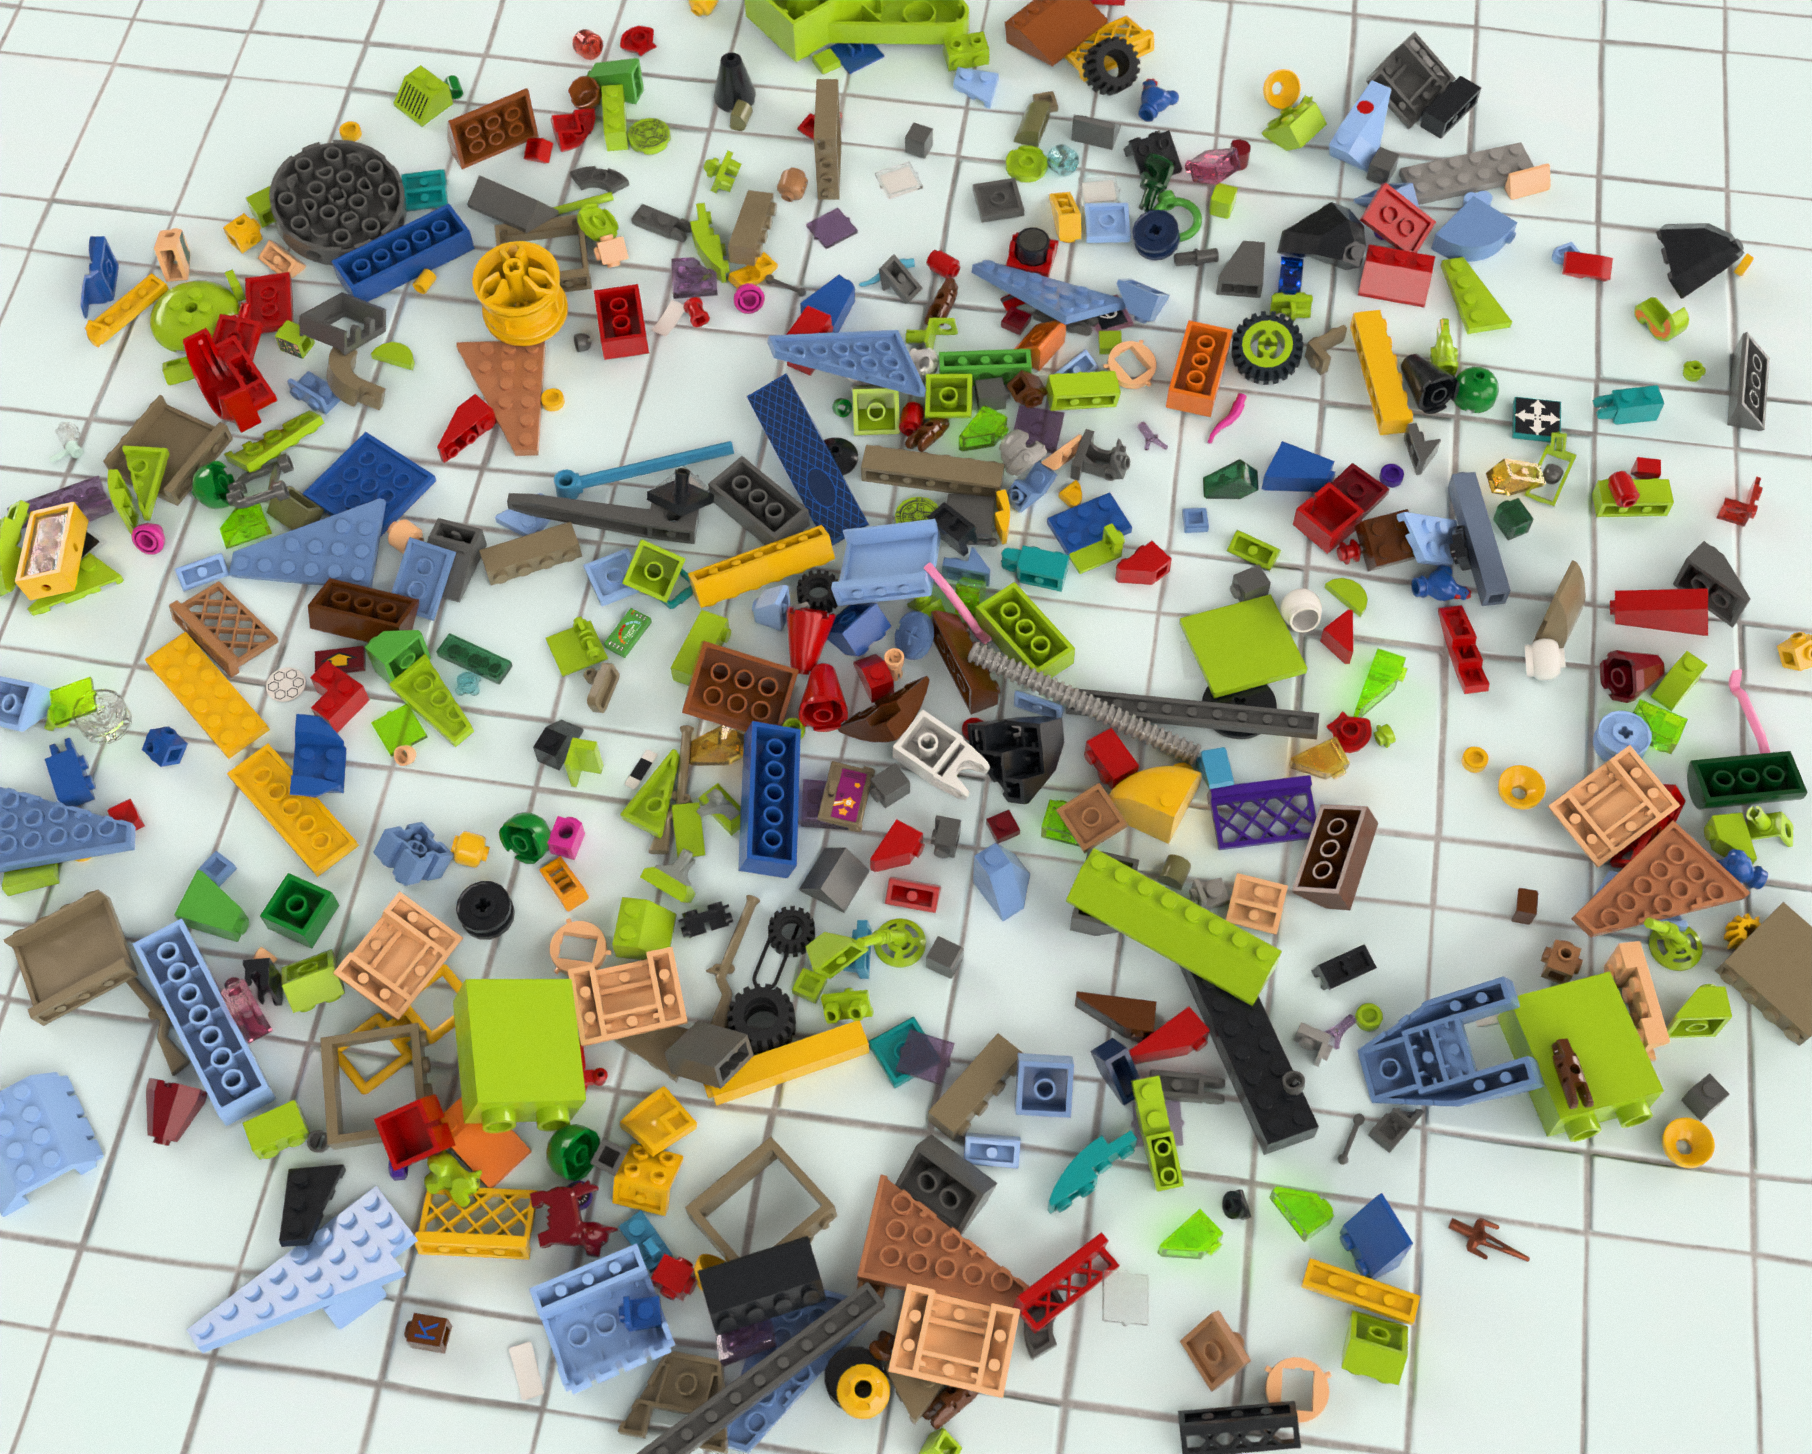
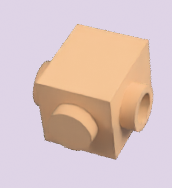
M613 234L601 236L600 241L596 242L597 247L593 248L596 261L601 260V264H607L608 268L620 265L621 260L629 259L623 236L614 238Z

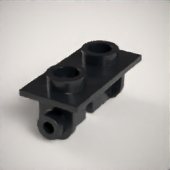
M722 901L707 905L708 911L699 914L697 909L682 913L683 918L679 919L678 922L685 923V926L681 927L683 938L689 936L690 939L707 933L704 925L706 922H709L711 931L728 927L729 923L734 922L731 912H725V908H729V904L723 906Z

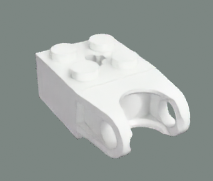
M923 709L893 746V758L931 785L962 800L968 798L969 791L958 779V773L965 769H971L986 774L990 769V765L985 758L963 739V736Z

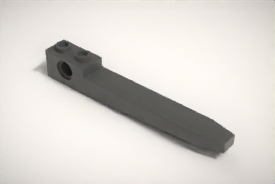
M509 493L507 499L508 509L534 517L566 523L571 521L572 524L688 544H695L699 523V509L681 516L654 503H651L650 509L526 493Z

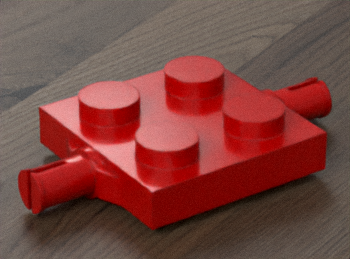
M241 302L237 315H219L212 339L214 344H217L235 335L253 361L264 324L260 321L248 319L247 315L251 305Z

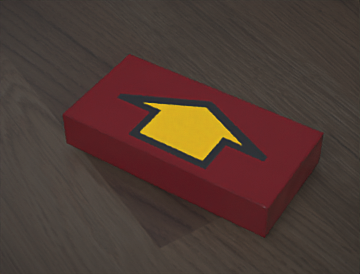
M364 646L315 651V672L326 661H329L345 673L366 671V652Z

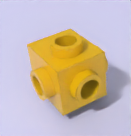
M244 213L223 227L228 242L242 254L263 240L260 233V224L254 218L250 219Z
M1796 632L1790 635L1789 639L1777 645L1783 668L1802 671L1812 667V635Z

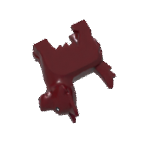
M587 1180L584 1184L578 1182L573 1187L561 1186L552 1188L549 1191L541 1190L530 1193L533 1208L540 1209L544 1204L550 1207L547 1210L549 1215L546 1216L549 1221L547 1222L549 1229L537 1234L541 1248H548L552 1245L583 1246L587 1256H600L601 1248L608 1242L609 1234L618 1231V1228L605 1226L599 1222H583L578 1199L585 1194L598 1191L599 1186L591 1184Z

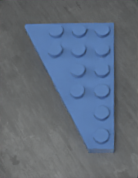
M983 260L972 266L971 273L1065 325L1123 310L1126 307L1122 298L1041 276L1037 273H1030L995 263L991 260Z
M898 330L769 335L767 343L775 359L918 397H924L926 388Z
M376 499L234 551L229 575L234 578L324 586L327 580L331 578L372 588L386 501L384 499Z
M0 787V872L135 850L136 827L131 822L114 820L110 816H100L91 813L89 810L75 806H65L61 802H51L42 799L40 796L26 792H17L12 788Z
M824 1290L826 1301L757 1323L741 1375L848 1296ZM871 1319L727 1426L728 1448L749 1454L826 1369L829 1359L837 1351L844 1349Z

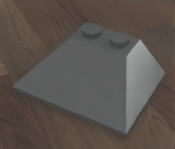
M1414 31L1366 78V82L1369 84L1373 80L1391 88L1388 107L1406 128L1410 129L1421 117L1425 106H1430L1439 93L1442 94L1448 84L1456 78Z

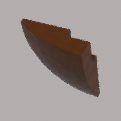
M928 676L914 680L893 694L888 693L874 702L875 705L856 713L841 724L838 731L863 741H896L914 721L922 706L930 681Z

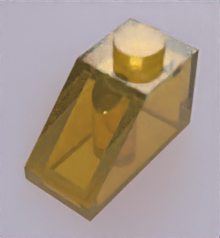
M1504 458L1486 472L1489 487L1494 494L1511 496L1543 487L1546 484L1540 464Z
M721 725L691 741L689 764L693 766L730 765L743 758L744 734Z
M1336 736L1291 757L1289 761L1291 769L1325 780L1330 777L1337 779L1345 775L1350 765Z

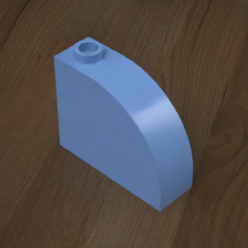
M1473 196L1435 234L1431 249L1449 259L1464 257L1467 262L1484 260L1495 255L1506 244H1510L1514 240L1518 222Z

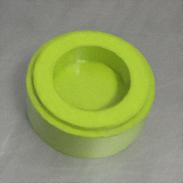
M1372 1003L1362 1004L1355 1014L1357 1026L1364 1031L1370 1032L1378 1029L1383 1020L1381 1009Z

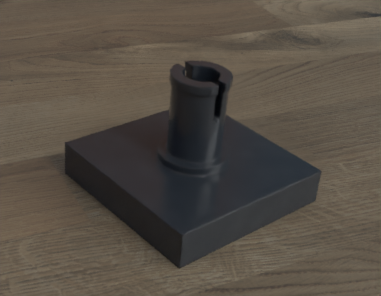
M678 468L675 470L674 481L647 491V501L678 515L685 516L714 502V494L690 484V471L685 468Z

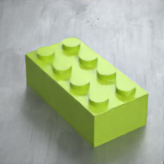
M1015 582L976 606V620L979 626L992 637V641L1005 655H1008V659L1014 658L1017 663L1021 661L1023 666L1029 665L1030 669L1036 668V672L1040 673L1042 671L1045 676L1051 675L1050 678H1053L1074 664L1075 647Z

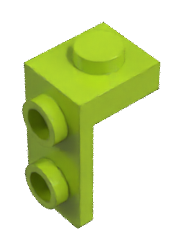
M1113 523L1106 525L1103 529L1101 541L1070 553L1069 559L1079 574L1085 573L1122 557L1123 544L1125 543L1124 536L1120 530H1116Z

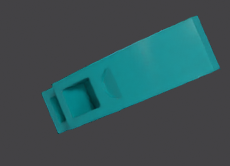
M1130 1130L1109 1144L1103 1136H1100L1084 1148L1070 1162L1057 1181L1048 1201V1212L1050 1214L1056 1210L1059 1213L1063 1212L1072 1205V1200L1079 1196L1084 1198L1090 1195L1096 1189L1094 1187L1098 1179L1096 1172L1098 1174L1104 1173L1112 1166L1111 1163L1118 1158L1124 1160L1135 1152L1134 1148L1136 1147L1137 1138Z

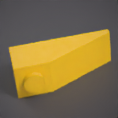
M1071 192L1049 194L1055 230L1059 241L1071 243L1076 239H1081V213Z

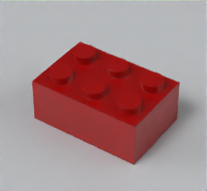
M634 284L594 290L604 360L649 354L639 285Z

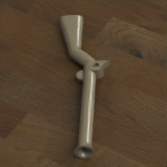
M689 725L680 727L682 735L677 791H673L671 796L676 801V804L693 803L690 795L687 794L691 734L694 731V727ZM672 807L668 810L663 836L660 839L654 836L648 851L650 854L665 855L669 853L671 821L673 820Z
M746 895L747 902L721 964H715L706 970L707 973L716 976L715 980L722 994L710 1024L729 1029L727 1012L730 1011L729 1005L733 994L726 977L735 971V967L732 964L754 909L760 903V899L753 895Z
M134 977L126 983L150 1010L148 1017L151 1020L158 1019L160 1021L157 1040L171 1074L175 1076L188 1066L190 1061L168 1037L171 1020L164 1006H161L141 982Z

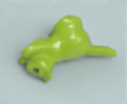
M447 1150L428 1157L427 1166L431 1171L424 1177V1184L428 1192L437 1194L440 1190L446 1189L458 1205L468 1206L470 1204L468 1195L474 1194L479 1190L482 1171L468 1172Z

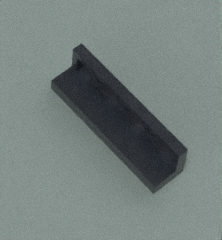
M1295 1401L1178 1411L1183 1454H1237L1301 1448ZM1293 1427L1294 1439L1281 1440L1275 1435L1280 1428ZM1255 1430L1265 1435L1259 1442H1251L1245 1438L1250 1431ZM1221 1433H1229L1235 1437L1230 1444L1224 1445L1216 1440ZM1199 1435L1206 1440L1200 1447L1188 1448L1187 1436Z

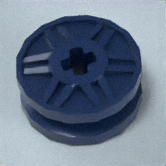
M1148 211L1142 214L1134 223L1132 231L1135 248L1144 258L1154 261L1163 260L1171 256L1178 249L1180 243L1178 222L1167 211Z

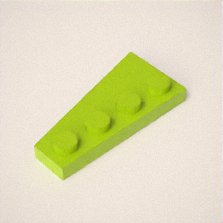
M1464 257L1442 260L1440 267L1467 334L1511 327L1512 320Z
M309 410L283 423V429L270 430L263 434V439L254 443L248 441L242 444V450L234 454L230 450L224 456L229 463L249 473L257 471L264 463L270 459L277 458L288 447L298 444L300 439L306 435L316 432L318 427L324 424L321 415Z
M426 653L388 684L398 697L454 747H457L474 732L469 720L454 700L447 686H445Z

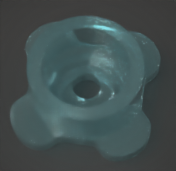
M464 672L458 675V687L455 689L456 694L459 696L464 694L478 695L480 692L478 688L481 681L480 675L471 672Z

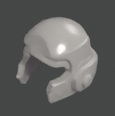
M1020 429L1009 432L999 446L1005 471L1015 476L1028 470L1047 454L1045 445L1038 441L1033 442L1031 445H1026L1029 435Z

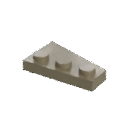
M673 1026L613 1041L634 1055H638L647 1061L649 1065L657 1070L659 1069L677 1083L679 1076L671 1074L665 1052L689 1029Z

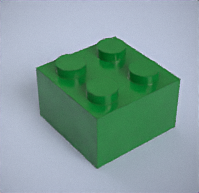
M287 873L261 913L260 918L269 930L312 949L340 905L332 892Z

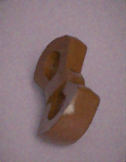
M881 1330L877 1336L878 1340L870 1343L869 1350L876 1359L888 1361L891 1358L890 1350H893L896 1337L890 1332Z

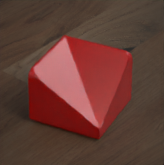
M528 138L523 159L549 163L553 143L543 138Z
M1637 457L1631 469V474L1641 480L1659 479L1661 475V460Z
M131 799L107 810L109 816L113 817L114 820L131 822L136 827V830L145 827L137 807Z

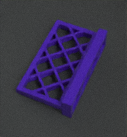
M1311 776L1234 784L1209 789L1207 800L1208 805L1210 804L1218 851L1309 839L1311 832L1303 833L1295 826L1301 818H1304L1311 823L1313 829L1316 820L1311 792ZM1295 796H1306L1307 806L1303 811L1290 803ZM1270 799H1277L1284 804L1278 814L1265 806ZM1245 802H1252L1259 807L1253 817L1240 809ZM1227 805L1234 812L1226 820L1218 814L1217 806ZM1286 807L1299 815L1293 825L1280 816ZM1262 810L1274 818L1268 828L1255 820ZM1237 813L1249 821L1243 831L1230 823ZM1276 821L1289 828L1285 835L1278 836L1270 830ZM1251 824H1254L1264 832L1259 839H1252L1245 834ZM1226 827L1239 835L1234 842H1223L1222 832Z

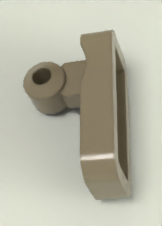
M603 662L600 670L589 668L583 674L586 681L592 685L587 697V704L592 712L604 713L620 677L618 670L612 663Z

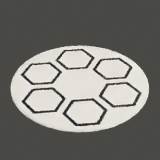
M281 668L268 678L266 691L276 701H291L304 691L306 685L305 676L296 668Z

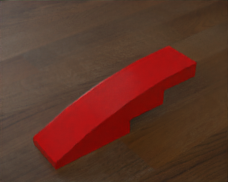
M1463 606L1438 608L1448 652L1464 694L1489 691L1490 683L1482 668L1483 658L1476 646L1477 636Z

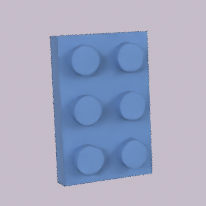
M409 537L391 593L419 599L416 615L434 621L456 552Z

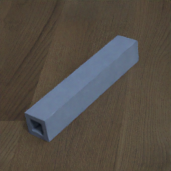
M1476 472L1452 474L1448 485V492L1458 526H1464L1472 566L1471 571L1481 605L1505 604L1511 590Z

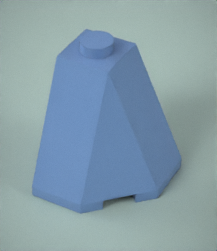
M997 843L974 856L973 883L1000 919L1005 921L1024 909L1030 873L1016 854Z

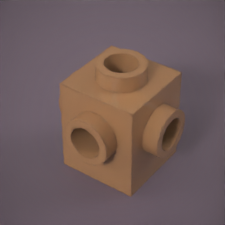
M1555 939L1551 947L1546 946L1541 961L1545 964L1541 977L1559 984L1570 982L1573 974L1579 973L1583 962L1582 959H1579L1581 948L1574 946L1569 941Z

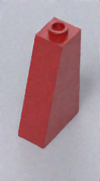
M1708 588L1615 591V600H1610V615H1615V624L1708 636Z

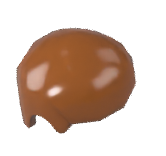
M589 76L577 78L572 82L568 90L572 104L578 109H593L600 104L602 97L601 88L595 79Z

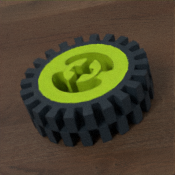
M1261 311V316H1257L1254 313L1251 315L1250 320L1245 318L1243 325H1238L1233 335L1231 355L1234 366L1238 367L1240 374H1245V379L1250 380V378H1253V383L1256 384L1259 383V380L1264 381L1263 385H1268L1269 381L1277 384L1279 379L1286 380L1288 374L1292 375L1295 372V368L1299 367L1303 353L1302 333H1299L1300 328L1298 325H1293L1291 318L1286 320V315L1282 313L1278 317L1275 311H1271V315H1266V311ZM1256 339H1258L1257 356L1251 350V345ZM1279 340L1282 343L1284 350L1281 353V355L1276 357L1277 344ZM1265 346H1269V350H1265Z

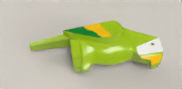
M1442 318L1437 324L1436 344L1430 347V359L1433 364L1455 377L1459 367L1457 362L1458 349L1453 347V340L1449 330V319Z

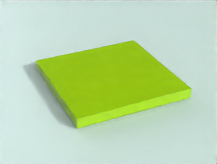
M1271 594L1182 617L1179 620L1183 633L1214 698L1307 673L1308 668Z

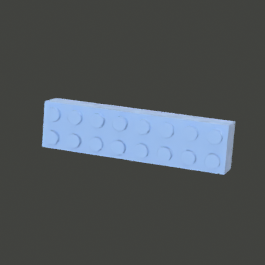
M181 918L133 943L218 1116L224 1124L228 1126L276 1100L268 1081L242 1031H240L241 1029L238 1028L219 986L183 919Z

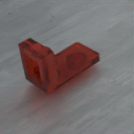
M1756 476L1753 481L1746 503L1725 497L1716 518L1744 527L1749 518L1754 519L1758 509V505H1755V500H1759L1763 487L1759 486L1761 477Z

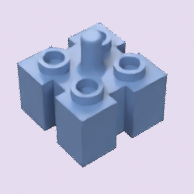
M423 822L408 824L405 830L400 826L385 829L373 851L384 866L394 868L392 873L396 876L395 880L404 886L420 883L421 879L429 881L442 878L454 855L441 841L436 842L433 839L435 834Z

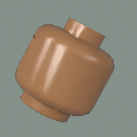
M790 168L782 172L777 184V191L781 194L783 200L793 202V200L802 199L808 185V179L802 170Z

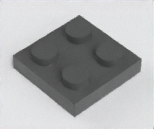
M1015 178L973 184V194L982 223L1024 216V207Z

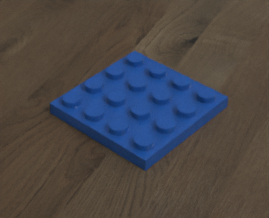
M365 432L302 495L322 507L324 512L330 516L376 499H384L386 506L381 530L382 536L389 526L397 521L437 480L435 475Z

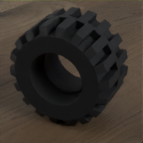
M1108 37L1093 45L1087 51L1088 54L1083 58L1086 62L1082 64V69H1085L1083 77H1087L1088 81L1086 83L1088 86H1093L1092 90L1094 92L1100 90L1099 94L1110 96L1129 88L1137 80L1136 74L1140 73V68L1137 65L1141 64L1140 59L1136 58L1138 52L1137 50L1133 51L1132 48L1134 46L1131 43L1126 44V39L1119 40V37ZM1105 56H1110L1116 61L1118 65L1117 77L1111 76L1104 67Z
M759 983L754 984L755 988L750 989L749 986L743 988L744 993L740 994L738 992L735 995L736 1002H730V1011L727 1012L729 1029L748 1034L753 1055L754 1053L761 1054L784 1046L785 1043L790 1044L792 1042V1035H795L796 1032L793 1003L790 1002V998L786 993L782 995V989L776 987L773 990L771 984H765V987H760ZM767 1011L777 1017L776 1022L765 1030H755L747 1025L749 1018L757 1012Z

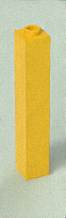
M854 1021L755 1055L721 1089L704 1084L708 1099L713 1097L717 1106L868 1054L869 1043L861 1022Z

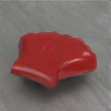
M635 26L628 29L621 36V49L637 53L640 57L646 52L655 49L657 46L653 43L654 29L646 26Z
M1343 711L1332 723L1326 726L1333 733L1334 745L1339 753L1360 751L1366 746L1372 736L1369 719L1349 717Z

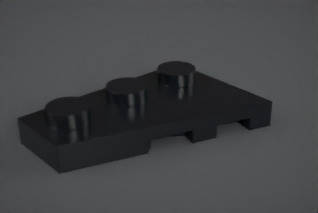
M344 1164L288 1170L279 1236L281 1247L310 1245L324 1217L323 1211L328 1201L332 1200L339 1179H342L346 1172Z

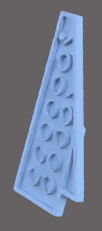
M375 1186L318 1229L310 1245L293 1248L189 1327L187 1332L197 1348L202 1353L398 1280L406 1274L395 1258L418 1240L379 1188Z

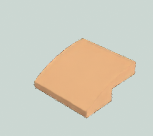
M1237 873L1226 920L1235 925L1277 935L1288 885Z

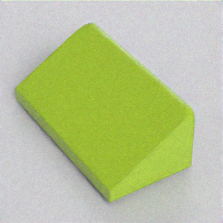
M187 356L163 362L162 371L168 385L195 379Z
M1236 530L1227 552L1270 571L1278 559L1281 550Z
M58 863L4 872L2 890L7 896H12L59 884Z

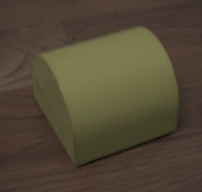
M739 99L736 101L730 115V129L743 131L746 128L753 113L752 107L747 102Z
M1168 855L1157 881L1182 890L1191 870L1190 862L1179 855Z

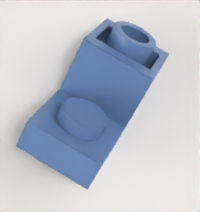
M1042 461L1035 463L1025 480L1015 479L1007 491L1009 504L1019 513L1046 494L1058 476L1052 469L1043 465Z

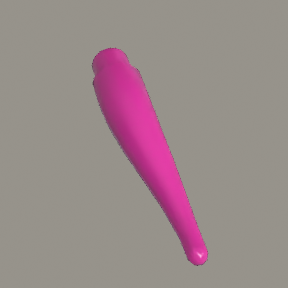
M1238 393L1229 414L1211 432L1208 439L1209 444L1212 443L1215 435L1220 430L1233 424L1241 415L1245 406L1246 395Z

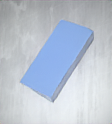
M1085 349L1053 374L1094 372L1099 367Z
M222 553L175 569L183 591L229 576V570Z
M1015 691V707L1043 716L1062 718L1066 705L1062 706L1060 703L1023 691Z
M967 1132L964 1159L973 1165L1018 1168L1021 1137Z
M382 1286L326 1306L323 1309L336 1327L342 1329L386 1298L387 1293Z

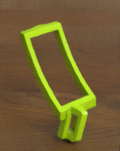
M1551 433V445L1547 444L1524 496L1555 506L1577 456L1566 451L1567 433ZM1547 454L1570 462L1553 501L1530 493Z

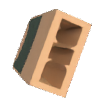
M173 228L160 231L154 250L166 282L188 280L190 250L183 230Z

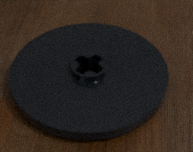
M1267 684L1217 698L1213 697L1209 687H1207L1202 701L1236 703L1237 705L1243 704L1245 706L1277 709L1275 695ZM1213 729L1217 733L1233 739H1249L1260 735L1257 733Z

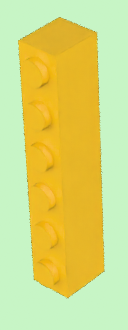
M1380 310L1354 312L1350 329L1379 434L1405 433L1407 424L1413 422V412L1407 406L1408 396L1406 390L1403 391L1402 374L1397 371V357L1391 350L1392 339L1390 336H1387L1386 319L1382 318Z
M820 525L690 572L688 577L694 597L700 607L703 608L713 606L717 602L728 598H735L741 593L757 590L771 582H779L793 574H801L812 567L825 565L829 561L834 560L835 556L830 536L824 527Z

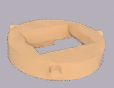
M1143 340L1119 343L1111 350L1107 364H1103V368H1107V371L1116 372L1119 386L1128 389H1138L1145 385L1148 387L1152 385L1150 381L1156 371V359L1151 350L1143 345ZM1128 349L1133 352L1140 363L1147 369L1145 373L1134 380L1128 376L1115 360L1116 357Z
M570 918L567 919V924L556 931L550 942V955L556 967L554 972L556 974L562 972L568 975V969L594 964L595 969L598 970L605 961L606 956L612 953V950H607L604 934L592 923L585 921L572 922ZM564 935L597 940L592 962L559 958L560 946Z
M1292 1357L1278 1362L1273 1368L1268 1365L1264 1370L1269 1374L1265 1382V1395L1268 1403L1281 1402L1283 1368L1295 1369L1296 1367L1301 1368V1370L1313 1371L1311 1411L1297 1410L1299 1424V1422H1306L1316 1418L1324 1410L1329 1398L1327 1379L1332 1376L1329 1371L1324 1373L1319 1366L1308 1359Z

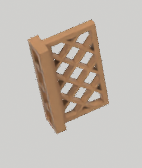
M219 581L183 603L176 600L169 605L172 620L184 632L186 631L194 642L231 678L239 673L238 667L279 642L278 637ZM218 591L223 594L222 600L210 599V596ZM194 605H203L202 612H191L189 608ZM208 606H221L220 613H207ZM225 607H236L238 609L237 614H224ZM205 619L218 620L217 627L206 626L204 624ZM233 620L235 621L234 628L221 627L222 621ZM240 621H251L253 623L252 629L239 628ZM220 633L233 634L232 641H221L219 639ZM237 634L250 635L249 642L236 641ZM255 635L268 638L263 643L254 642ZM235 648H248L247 653L239 658L234 654Z

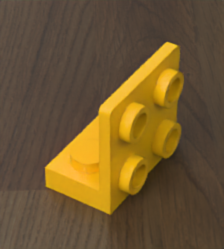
M631 1144L614 1177L612 1203L666 1216L669 1209L670 1188L683 1163V1156L668 1151H661L652 1157L642 1145Z

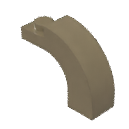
M333 347L329 354L326 374L327 383L331 391L340 400L352 407H355L359 402L380 411L384 403L386 388L361 379L353 372L356 365L357 350L344 356L340 349Z

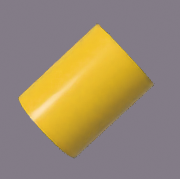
M424 269L412 284L413 288L417 292L425 294L437 277L432 271Z

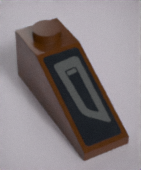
M1076 991L1075 1007L1124 1038H1130L1132 1041L1140 1043L1154 1032L1157 1001Z

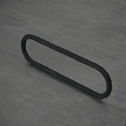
M796 925L791 940L796 938L800 928L798 925ZM769 938L752 977L753 985L758 984L756 977L769 947ZM784 956L776 978L771 985L772 989L779 981L788 958L787 956Z

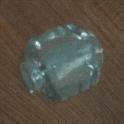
M1059 144L1049 151L1047 164L1052 171L1066 177L1077 169L1079 156L1076 151L1067 145Z

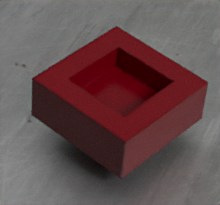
M1011 306L1001 320V327L1021 335L1031 321V314Z
M1010 810L986 819V824L997 844L1020 835V828Z

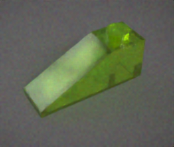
M1377 649L1353 717L1362 718L1395 690L1398 681H1404L1408 669L1403 667L1406 657Z

